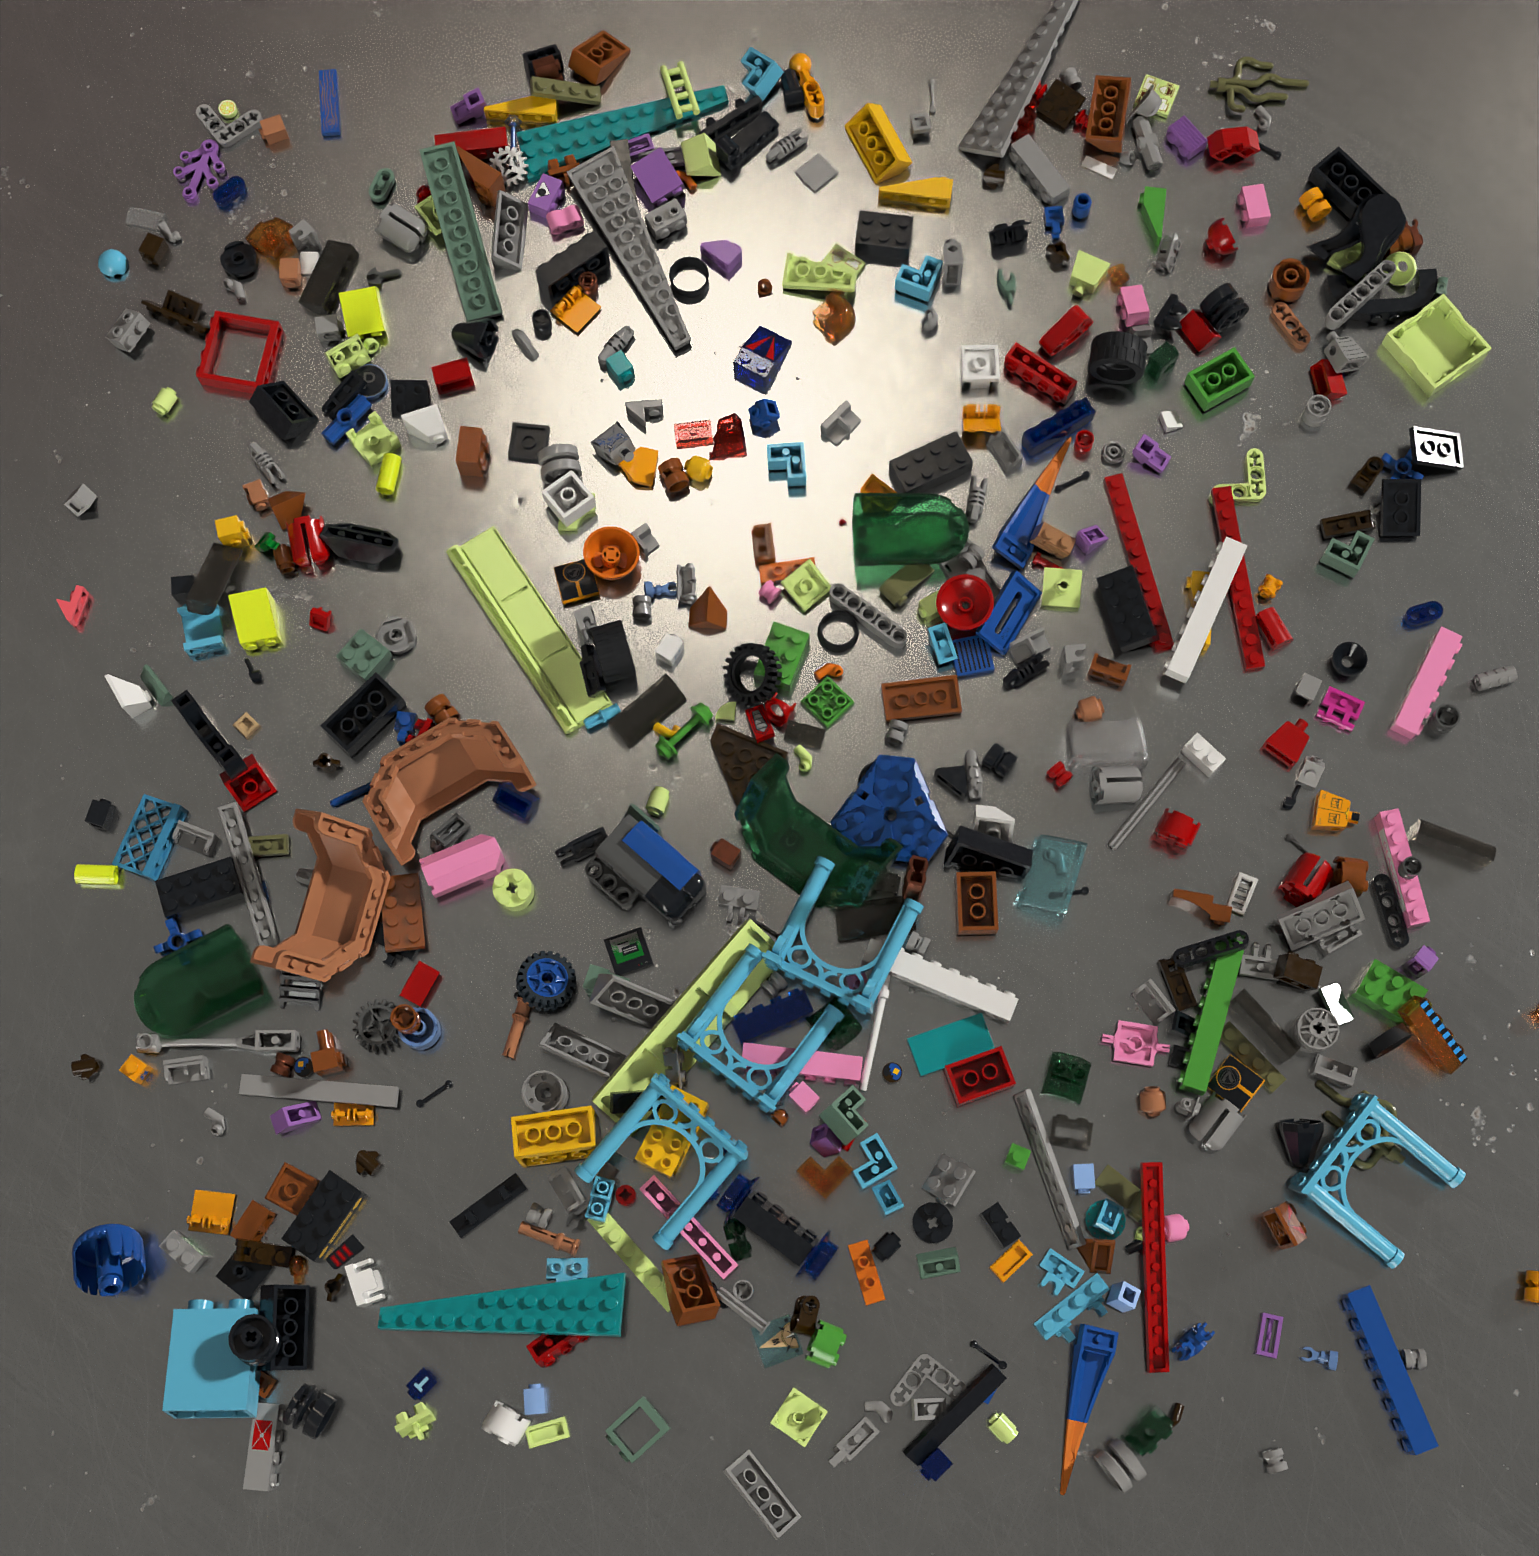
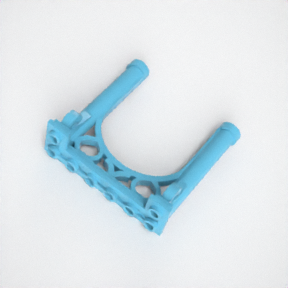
M817 856L814 862L815 866L772 951L767 950L766 953L763 952L762 954L764 963L767 964L766 967L777 972L779 969L785 972L784 976L795 980V978L802 980V984L810 989L813 986L820 989V993L829 998L831 995L837 997V1001L845 1006L853 1005L856 1008L855 1010L861 1014L866 1015L869 1013L872 1015L873 1004L917 915L921 914L924 906L913 899H905L881 951L870 963L853 969L829 965L814 954L805 936L807 919L835 866L832 861L822 856ZM800 931V937L803 945H797L792 947ZM796 951H806L809 957L807 963L801 965L792 960L793 953ZM812 960L816 962L814 966L819 971L818 977L804 971L812 965ZM873 968L865 984L861 973L867 972ZM842 974L839 978L841 988L827 982L826 979ZM856 975L860 980L859 988L852 990L846 987L843 983L844 979L847 976Z
M749 943L744 949L745 953L686 1030L681 1034L678 1033L676 1040L678 1041L677 1045L686 1052L689 1049L693 1052V1057L701 1064L706 1062L710 1065L709 1070L715 1075L719 1076L721 1074L727 1078L725 1082L734 1089L736 1086L743 1091L741 1094L749 1101L752 1099L759 1103L757 1105L758 1108L765 1113L768 1111L772 1113L777 1108L775 1107L777 1102L837 1022L840 1023L845 1015L833 1005L828 1004L823 1014L796 1050L782 1062L764 1065L751 1062L740 1056L726 1040L722 1028V1015L727 1003L756 965L763 959V952ZM717 1016V1030L705 1031ZM707 1035L719 1036L721 1046L718 1050H711L705 1045L704 1039ZM699 1038L701 1046L696 1043ZM724 1047L727 1050L725 1052L728 1058L727 1066L712 1056L720 1054ZM733 1057L739 1062L733 1063ZM746 1066L751 1067L746 1074L747 1082L733 1072V1070L736 1068L746 1069ZM783 1067V1069L772 1082V1077L769 1070H775ZM755 1070H764L767 1076V1083L763 1086L756 1085L751 1080V1073ZM765 1089H766V1091H765L764 1094H762L761 1092H759V1091H762V1090H765Z
M655 1073L651 1078V1083L582 1164L579 1163L574 1172L582 1180L590 1183L627 1137L640 1127L662 1125L681 1133L692 1144L698 1155L700 1176L695 1188L663 1226L652 1236L659 1246L669 1250L673 1245V1240L739 1162L747 1159L749 1151H747V1145L741 1140H730L732 1136L724 1129L720 1131L714 1126L716 1124L715 1121L709 1116H702L699 1113L700 1109L694 1103L690 1102L688 1104L683 1099L685 1096L679 1090L674 1089L673 1091L670 1088V1080L664 1074L660 1073L658 1075ZM662 1103L669 1105L674 1111L673 1117L671 1119H660L657 1112L658 1105ZM653 1107L654 1119L640 1121L649 1109ZM678 1109L690 1118L691 1121L687 1123L678 1121V1124L674 1123L678 1117ZM697 1126L711 1136L702 1139L700 1145L697 1142L699 1139L696 1134ZM707 1142L713 1143L718 1147L719 1155L715 1158L704 1156L703 1145ZM723 1147L727 1150V1152L725 1153V1155L723 1154V1152H724ZM705 1162H718L714 1166V1168L709 1172V1174L705 1177Z
M1360 1093L1351 1100L1352 1105L1349 1109L1352 1112L1346 1117L1347 1122L1344 1126L1335 1131L1334 1139L1322 1148V1154L1310 1164V1170L1307 1174L1303 1172L1296 1173L1291 1178V1184L1288 1188L1308 1196L1381 1257L1389 1268L1394 1269L1402 1262L1405 1254L1357 1215L1348 1202L1346 1179L1352 1163L1370 1146L1382 1142H1393L1404 1147L1451 1188L1460 1185L1466 1173L1459 1167L1453 1166L1380 1105L1376 1095ZM1370 1123L1374 1128L1373 1137L1364 1140L1361 1137V1130L1366 1124ZM1380 1126L1383 1127L1387 1132H1389L1393 1137L1380 1136ZM1353 1136L1361 1143L1360 1145L1355 1143L1353 1146H1346ZM1339 1154L1341 1155L1340 1165H1343L1342 1168L1331 1165ZM1331 1170H1336L1338 1173V1183L1333 1186H1327L1325 1183L1326 1175ZM1338 1190L1340 1202L1328 1191Z

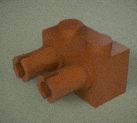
M327 1029L317 1031L319 1050L310 1053L314 1073L321 1077L345 1072L344 1066H347L346 1056L335 1048L332 1033Z

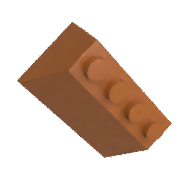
M1095 76L1085 140L1102 151L1122 153L1132 90L1130 77Z

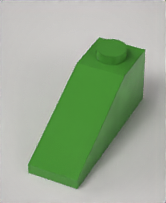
M1145 186L1143 193L1139 194L1138 204H1141V214L1155 246H1159L1162 238L1167 189Z

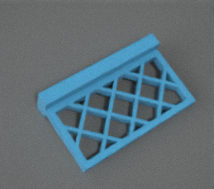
M144 794L112 865H117L118 868L147 877L153 881L158 880L174 844L172 835L178 820L184 822L188 810L181 805L172 804ZM147 801H152L155 808L146 812L145 806ZM166 807L171 808L169 815L162 817L160 810ZM157 812L159 820L150 824L148 816ZM144 818L147 826L138 830L137 823ZM161 824V832L154 835L152 828ZM149 830L151 837L142 841L140 834ZM137 836L139 843L130 847V838ZM153 841V850L146 853L144 845ZM141 848L143 855L134 859L132 851ZM129 854L131 861L121 864L122 856ZM145 859L146 865L144 870H138L136 863Z

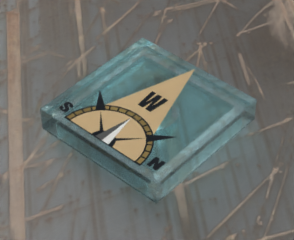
M789 1314L770 1321L771 1323L762 1335H759L761 1332L755 1327L751 1328L765 1368L804 1354L797 1334L790 1332L791 1317Z

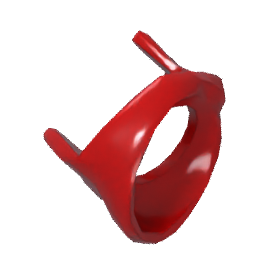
M776 692L770 700L765 702V711L769 720L780 727L786 724L797 704L794 703L792 706H789L775 698L778 694ZM773 704L779 705L784 715H776L772 711L771 706Z

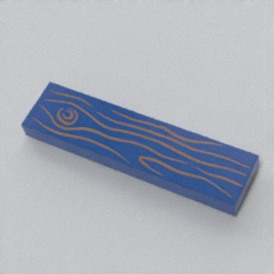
M319 70L321 133L323 137L340 135L337 70Z

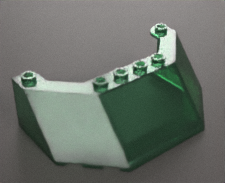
M776 753L751 778L734 813L736 820L740 821L743 827L741 832L746 844L751 846L753 860L800 895L815 866L814 862L817 856H822L832 861L835 866L814 906L831 905V907H844L845 905H853V908H860L896 860L903 846L892 838H886L881 846H857L795 799L786 777L790 766L786 759Z

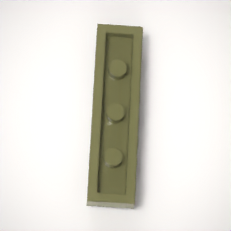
M532 76L530 79L531 96L598 106L601 103L600 86Z
M1230 1021L1224 1025L1220 1042L1240 1062L1265 1080L1263 1086L1272 1094L1286 1078Z

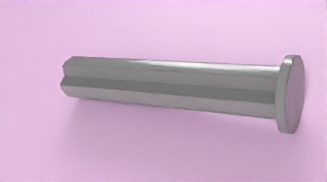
M720 1287L716 1292L717 1298L760 1331L759 1335H762L771 1323L770 1321L767 1323L723 1287Z

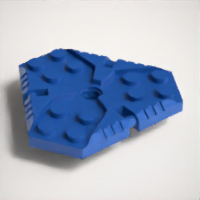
M878 755L869 770H867L866 774L857 784L859 787L855 792H851L845 803L830 821L844 855L878 859L887 857L889 860L909 862L910 858L915 855L927 858L929 862L947 838L948 832L934 800H930L928 795L930 791L917 760L909 757ZM864 792L869 794L866 800L861 797ZM922 798L923 804L918 805L916 799ZM891 810H895L897 816L891 821L888 819V813ZM884 843H890L889 850L884 849Z

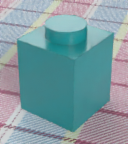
M622 350L606 359L607 368L619 384L623 381H628L634 375V367Z

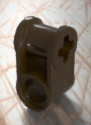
M1377 456L1370 457L1350 481V484H1355L1365 494L1384 466L1382 459ZM1369 465H1374L1377 470H1372Z
M809 1295L800 1296L796 1299L793 1316L790 1321V1332L812 1337L816 1329V1320L820 1308L817 1297Z

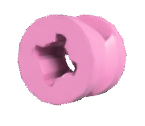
M769 580L760 588L758 594L761 597L764 596L767 599V603L771 604L779 597L782 590L776 588L774 583Z

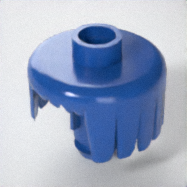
M103 1224L83 1232L76 1239L72 1248L73 1278L76 1286L85 1293H88L89 1287L91 1295H97V1290H99L101 1296H114L120 1293L121 1290L126 1292L130 1289V1283L132 1287H135L143 1279L146 1272L144 1243L141 1235L135 1229L122 1224Z

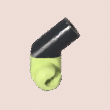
M1142 1226L1136 1229L1134 1242L1125 1245L1128 1255L1143 1249Z

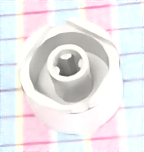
M495 1400L482 1422L481 1429L490 1434L497 1435V1439L507 1445L516 1446L519 1444L531 1420H528L526 1416L511 1407H503L504 1403Z

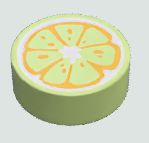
M231 100L222 101L218 107L220 115L225 119L235 117L238 111L236 104Z

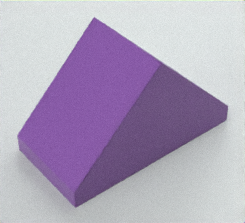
M1098 525L1079 530L1075 537V544L1087 556L1109 538Z

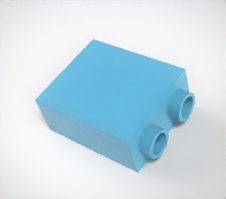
M195 1299L188 1301V1309H174L162 1411L174 1419L257 1418L261 1371H257V1367L245 1364L234 1355L229 1347L228 1338L231 1327L238 1319L245 1315L260 1314V1311L254 1308V1301L232 1299L229 1300L228 1308L213 1309L214 1302Z

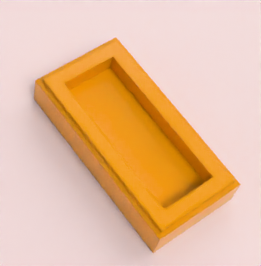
M1018 1239L989 1268L1004 1283L1033 1254Z

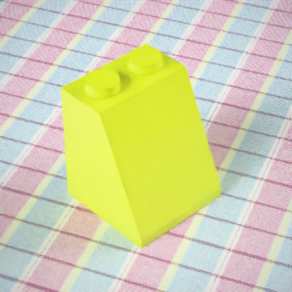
M373 286L339 293L347 336L349 338L356 334L359 335L360 339H364V335L371 334V337L381 336L382 332L386 331L379 288Z
M266 587L228 595L239 643L244 650H255L259 646L264 645L274 646L276 643L281 642L275 600Z

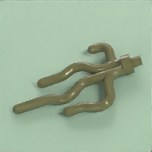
M1247 56L1238 59L1235 64V75L1232 78L1218 77L1217 81L1210 80L1209 87L1216 88V92H1227V105L1229 109L1234 112L1243 113L1246 108L1243 105H1236L1234 103V92L1243 94L1248 100L1255 103L1267 100L1285 101L1288 99L1286 93L1269 92L1262 95H1254L1245 87H1258L1269 80L1283 86L1307 87L1309 81L1282 78L1273 73L1264 74L1256 80H1241L1242 65L1250 64L1259 69L1270 70L1274 67L1272 62H1262Z
M1322 1080L1316 1082L1318 1088L1339 1104L1344 1106L1352 1105L1351 1098L1343 1097ZM1362 1090V1091H1361V1093L1370 1094V1093H1369L1368 1091H1366V1090ZM1377 1099L1380 1105L1397 1118V1111L1392 1103L1387 1100ZM1329 1110L1324 1112V1116L1338 1128L1344 1126L1345 1122ZM1368 1123L1364 1126L1363 1130L1373 1137L1374 1128ZM1382 1127L1380 1136H1389V1132ZM1353 1136L1349 1141L1353 1145L1355 1143L1358 1145L1361 1144L1355 1139V1136ZM1364 1136L1362 1138L1364 1140L1371 1139L1372 1137ZM1382 1142L1372 1145L1376 1151L1367 1162L1357 1157L1353 1164L1360 1169L1368 1170L1376 1165L1382 1155L1391 1162L1396 1160L1400 1164L1403 1163L1406 1157L1400 1153L1402 1149L1393 1142Z

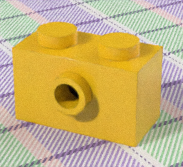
M237 515L215 520L218 538L227 551L249 546L248 539L251 538L248 527L246 528L244 521H240Z

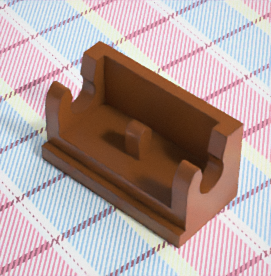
M772 523L753 525L751 535L755 566L776 563Z
M1095 653L1087 674L1124 686L1132 665H1124L1098 656L1099 654Z
M252 1200L230 1233V1236L235 1239L260 1241L277 1214L264 1205Z

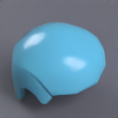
M108 249L99 256L98 268L104 275L114 277L117 274L123 275L128 269V259L120 251Z

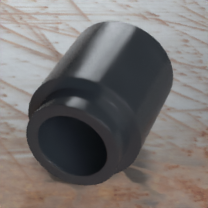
M893 1231L890 1234L886 1232L873 1245L874 1248L871 1251L881 1262H884L901 1247L899 1244L901 1239Z

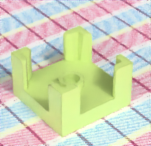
M376 411L368 416L370 423L357 433H355L353 428L346 432L349 442L372 468L382 461L385 453H393L401 447L396 434L393 431H389Z
M793 1387L770 1423L805 1447L828 1411Z

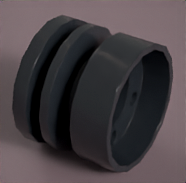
M1225 283L1213 290L1199 306L1207 318L1213 317L1211 323L1216 325L1215 329L1219 333L1237 324L1250 308L1241 297L1236 298L1238 292L1231 283Z
M304 1383L292 1397L283 1423L290 1425L293 1422L292 1428L298 1429L304 1423L302 1433L315 1440L329 1422L336 1407L337 1399L323 1393L316 1400L318 1389L313 1388L311 1390V1385Z

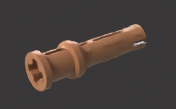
M517 997L518 1004L515 1013H512V1019L514 1020L502 1053L503 1056L514 1059L524 1024L529 1021L528 1014L531 1008L528 1006V1002L524 1003L522 1001L523 998Z
M525 1221L521 1222L518 1230L519 1234L552 1245L556 1251H565L570 1253L572 1257L576 1255L581 1241L580 1239L574 1240L566 1237L562 1232L555 1234Z

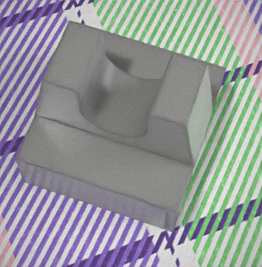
M928 112L910 115L914 135L931 132L932 127Z

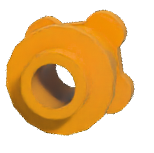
M1266 574L1263 580L1264 583L1258 587L1259 594L1265 599H1273L1283 582L1270 574Z

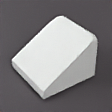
M300 252L302 275L320 274L321 258L318 252Z
M1176 410L1160 412L1159 419L1165 433L1183 428Z

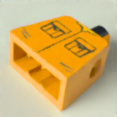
M1320 790L1316 794L1311 830L1343 831L1347 826V822L1358 824L1360 813L1349 811L1351 803L1349 800Z

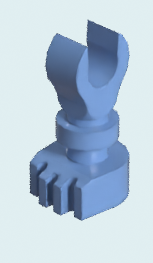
M647 581L644 582V592L651 599L654 598L655 594L657 596H661V594L675 596L677 591H669L668 588L675 587L676 583L668 582L665 585L653 587L652 582Z
M1311 1347L1302 1348L1311 1352L1310 1358L1301 1357L1303 1361L1317 1360L1322 1364L1327 1362L1328 1369L1336 1371L1338 1362L1337 1351L1329 1350V1354H1325V1351L1316 1352Z

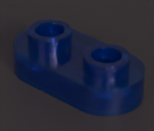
M233 176L218 187L213 193L215 203L220 207H226L246 191V184L243 178Z
M1437 601L1426 602L1410 607L1406 611L1404 618L1408 625L1413 627L1437 621L1443 614V607ZM1429 610L1434 611L1435 614H1430ZM1411 615L1416 616L1417 620H1413Z

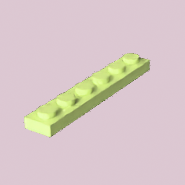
M609 1213L605 1223L588 1219V1222L669 1313L671 1310L662 1273Z

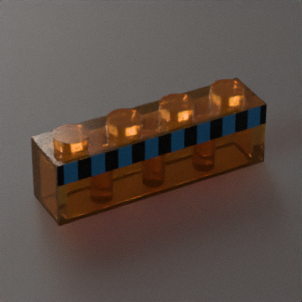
M1414 995L1397 1012L1441 1072L1451 1075L1468 1059L1463 1053L1464 1049L1455 1042L1453 1033L1443 1025L1441 1016L1433 1011L1431 1008L1432 1003L1425 997L1422 998Z

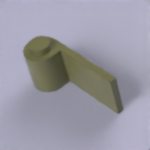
M918 555L881 585L879 591L894 606H902L908 599L909 591L934 573L935 570Z
M1107 1164L1095 1180V1186L1129 1211L1128 1215L1137 1222L1139 1220L1142 1221L1141 1189Z

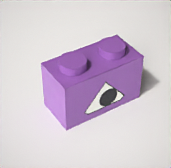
M543 173L528 201L529 211L546 218L549 212L557 210V203L565 194L563 181Z

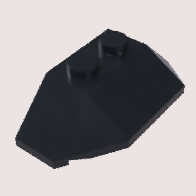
M353 523L326 524L320 534V538L338 557L376 564L393 554L399 543V539L386 530Z

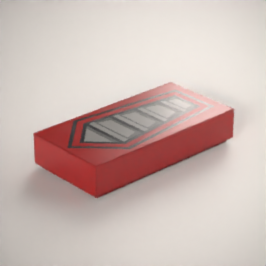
M763 704L745 710L757 743L775 737Z

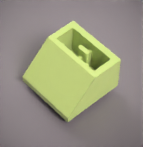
M358 334L325 352L330 366L339 379L371 361Z

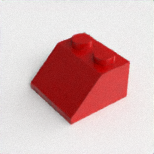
M253 754L243 759L248 770L234 780H231L225 772L219 774L224 785L244 812L277 791Z

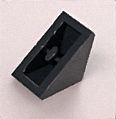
M965 765L937 768L934 776L961 798L965 799L968 793Z
M1175 1010L1170 1015L1167 1034L1189 1039L1190 1034L1194 1033L1196 1026H1193L1194 1018Z

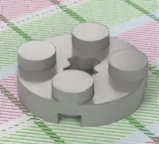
M401 616L387 618L377 632L378 641L390 650L391 654H403L415 646L416 630L412 622ZM396 631H398L399 634L402 633V636H400L399 639L392 638V636L395 635Z

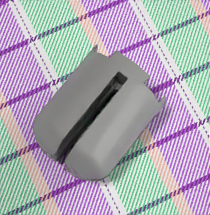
M394 201L392 206L388 204L379 216L382 218L379 227L375 226L374 232L406 253L416 251L420 247L418 243H423L426 238V223Z
M1113 765L1092 767L1091 771H1094L1093 781L1089 782L1091 798L1096 800L1095 805L1135 803L1140 799L1143 791V782L1138 781L1142 780V775L1136 766Z
M1213 1092L1200 1109L1198 1115L1190 1123L1189 1130L1196 1140L1201 1141L1222 1112L1226 1110L1203 1142V1145L1211 1150H1221L1247 1116L1239 1115L1237 1112L1240 1109L1225 1098L1219 1100L1215 1097L1216 1092Z

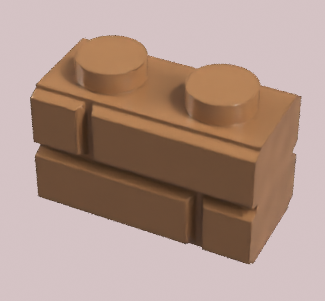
M1043 521L1036 526L1029 542L1062 560L1070 555L1076 539Z

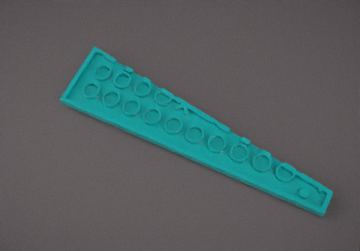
M721 85L695 91L694 95L700 113L694 115L693 111L684 112L681 119H676L670 98H664L516 132L520 150L523 152L522 157H527L524 164L529 165V167L525 168L528 172V181L532 182L541 178L543 173L547 174L548 160L557 159L559 167L566 166L564 157L573 154L577 163L583 162V159L590 156L594 157L610 148V141L630 140L647 133L650 135L651 132L666 129V126L682 123V120L689 117L694 118L702 113L729 104L725 86ZM689 99L678 101L679 106L690 104Z
M618 1273L380 1307L378 1329L621 1337L626 1274Z

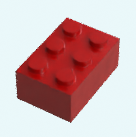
M1002 1046L944 1067L957 1106L998 1093L1016 1085Z

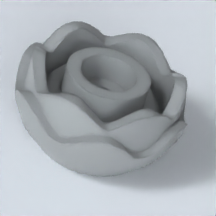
M928 308L925 311V317L921 320V328L925 331L934 329L939 316L934 309Z
M1111 441L1103 446L1102 456L1108 463H1119L1124 459L1125 448L1121 443Z

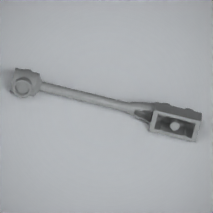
M255 1030V1034L238 1038L163 1039L160 1033H138L136 1037L137 1053H159L162 1047L237 1046L257 1052H298L300 1035L296 1030Z

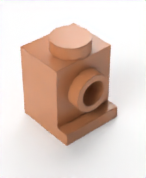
M260 479L242 485L250 506L254 505L256 511H263L268 506H271L265 487Z

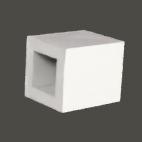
M666 633L655 650L656 658L673 666L684 649L682 639L675 634L670 635Z

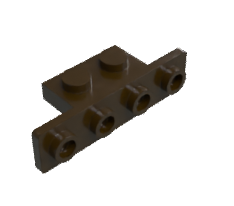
M173 290L167 291L163 306L150 300L141 301V304L146 305L147 310L162 312L163 317L168 319L175 318L179 324L184 326L191 325L197 332L205 333V331H210L209 326L198 322L203 304Z

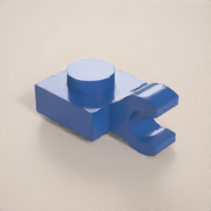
M1044 207L1046 227H1051L1052 240L1060 239V226H1063L1065 222L1063 207Z
M397 711L394 730L399 732L397 736L399 745L405 744L408 733L414 734V727L417 721L416 713Z

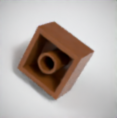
M460 426L455 458L460 475L483 477V471L487 470L485 455L489 453L490 444L487 442V435L484 434L483 428Z

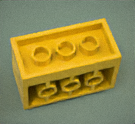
M671 1085L670 1088L673 1091L674 1089L679 1090L685 1096L683 1099L688 1104L690 1102L694 1103L700 1109L699 1113L706 1117L710 1109L707 1102ZM662 1103L658 1115L660 1119H671L674 1111L669 1105ZM678 1109V1117L674 1123L678 1124V1121L687 1123L691 1119ZM651 1125L635 1156V1160L637 1163L674 1181L692 1144L681 1133L670 1127ZM699 1126L696 1127V1134L700 1129Z
M592 1105L511 1117L514 1157L522 1167L585 1159L601 1142L599 1117Z

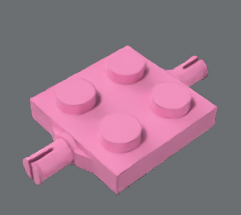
M1118 1020L1114 1036L1102 1034L1101 1042L1113 1044V1061L1153 1067L1157 1051L1167 1053L1170 1051V1045L1158 1043V1026Z

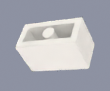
M1198 732L1181 750V753L1208 778L1226 760Z

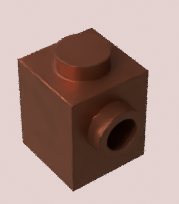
M723 838L719 842L715 841L710 848L711 858L729 870L733 868L741 856V850Z

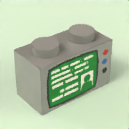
M172 1230L159 1246L189 1273L195 1274L209 1258L183 1234Z

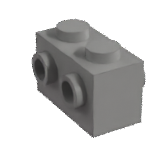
M676 198L644 215L645 224L656 240L666 238L671 232L680 230L687 224V214Z
M125 308L106 335V338L116 348L130 353L151 323L141 313Z

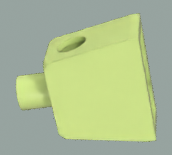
M1079 250L1069 282L1070 285L1075 286L1072 293L1077 297H1082L1084 291L1093 293L1108 274L1111 263Z

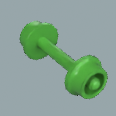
M701 702L696 706H691L690 710L694 716L673 737L666 740L663 736H659V741L654 745L658 750V754L667 760L673 755L677 756L678 752L673 746L699 721L706 726L709 725V721L713 717L709 706H705Z

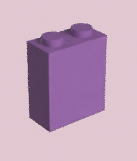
M661 147L630 166L655 207L667 203V199L680 195L683 189L686 188Z

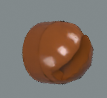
M763 278L757 283L760 294L767 295L772 291L773 287L768 279Z
M778 1109L771 1114L773 1121L780 1127L788 1121L789 1116L784 1109Z

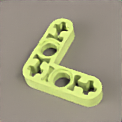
M1256 448L1250 449L1245 456L1247 483L1218 484L1213 488L1231 486L1234 503L1260 502L1266 495L1263 453ZM1252 455H1255V458H1257L1255 466H1253L1254 461L1253 458H1251ZM1251 472H1259L1260 478L1253 479L1250 475ZM1257 484H1259L1257 486L1258 492L1260 493L1259 496H1256V493H1253ZM1240 489L1243 492V496L1236 497L1233 491Z

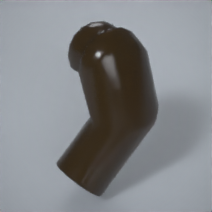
M1175 1403L1171 1416L1168 1419L1166 1417L1160 1418L1159 1427L1163 1428L1164 1431H1170L1181 1420L1184 1405Z

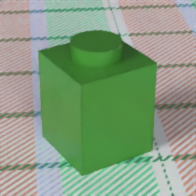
M1012 1143L1003 1164L1022 1172L1025 1169L1031 1150Z

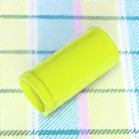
M385 453L383 455L375 488L377 492L386 495L394 494L402 461L400 456L392 453Z
M77 864L74 871L75 883L117 885L119 868L117 865Z

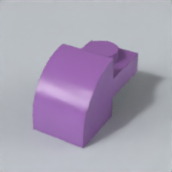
M479 87L464 94L463 100L450 106L457 124L472 117L478 119L484 114V107L487 105Z
M1146 434L1141 436L1132 451L1134 458L1140 464L1146 463L1158 473L1163 472L1171 459L1170 455L1158 447L1159 443Z

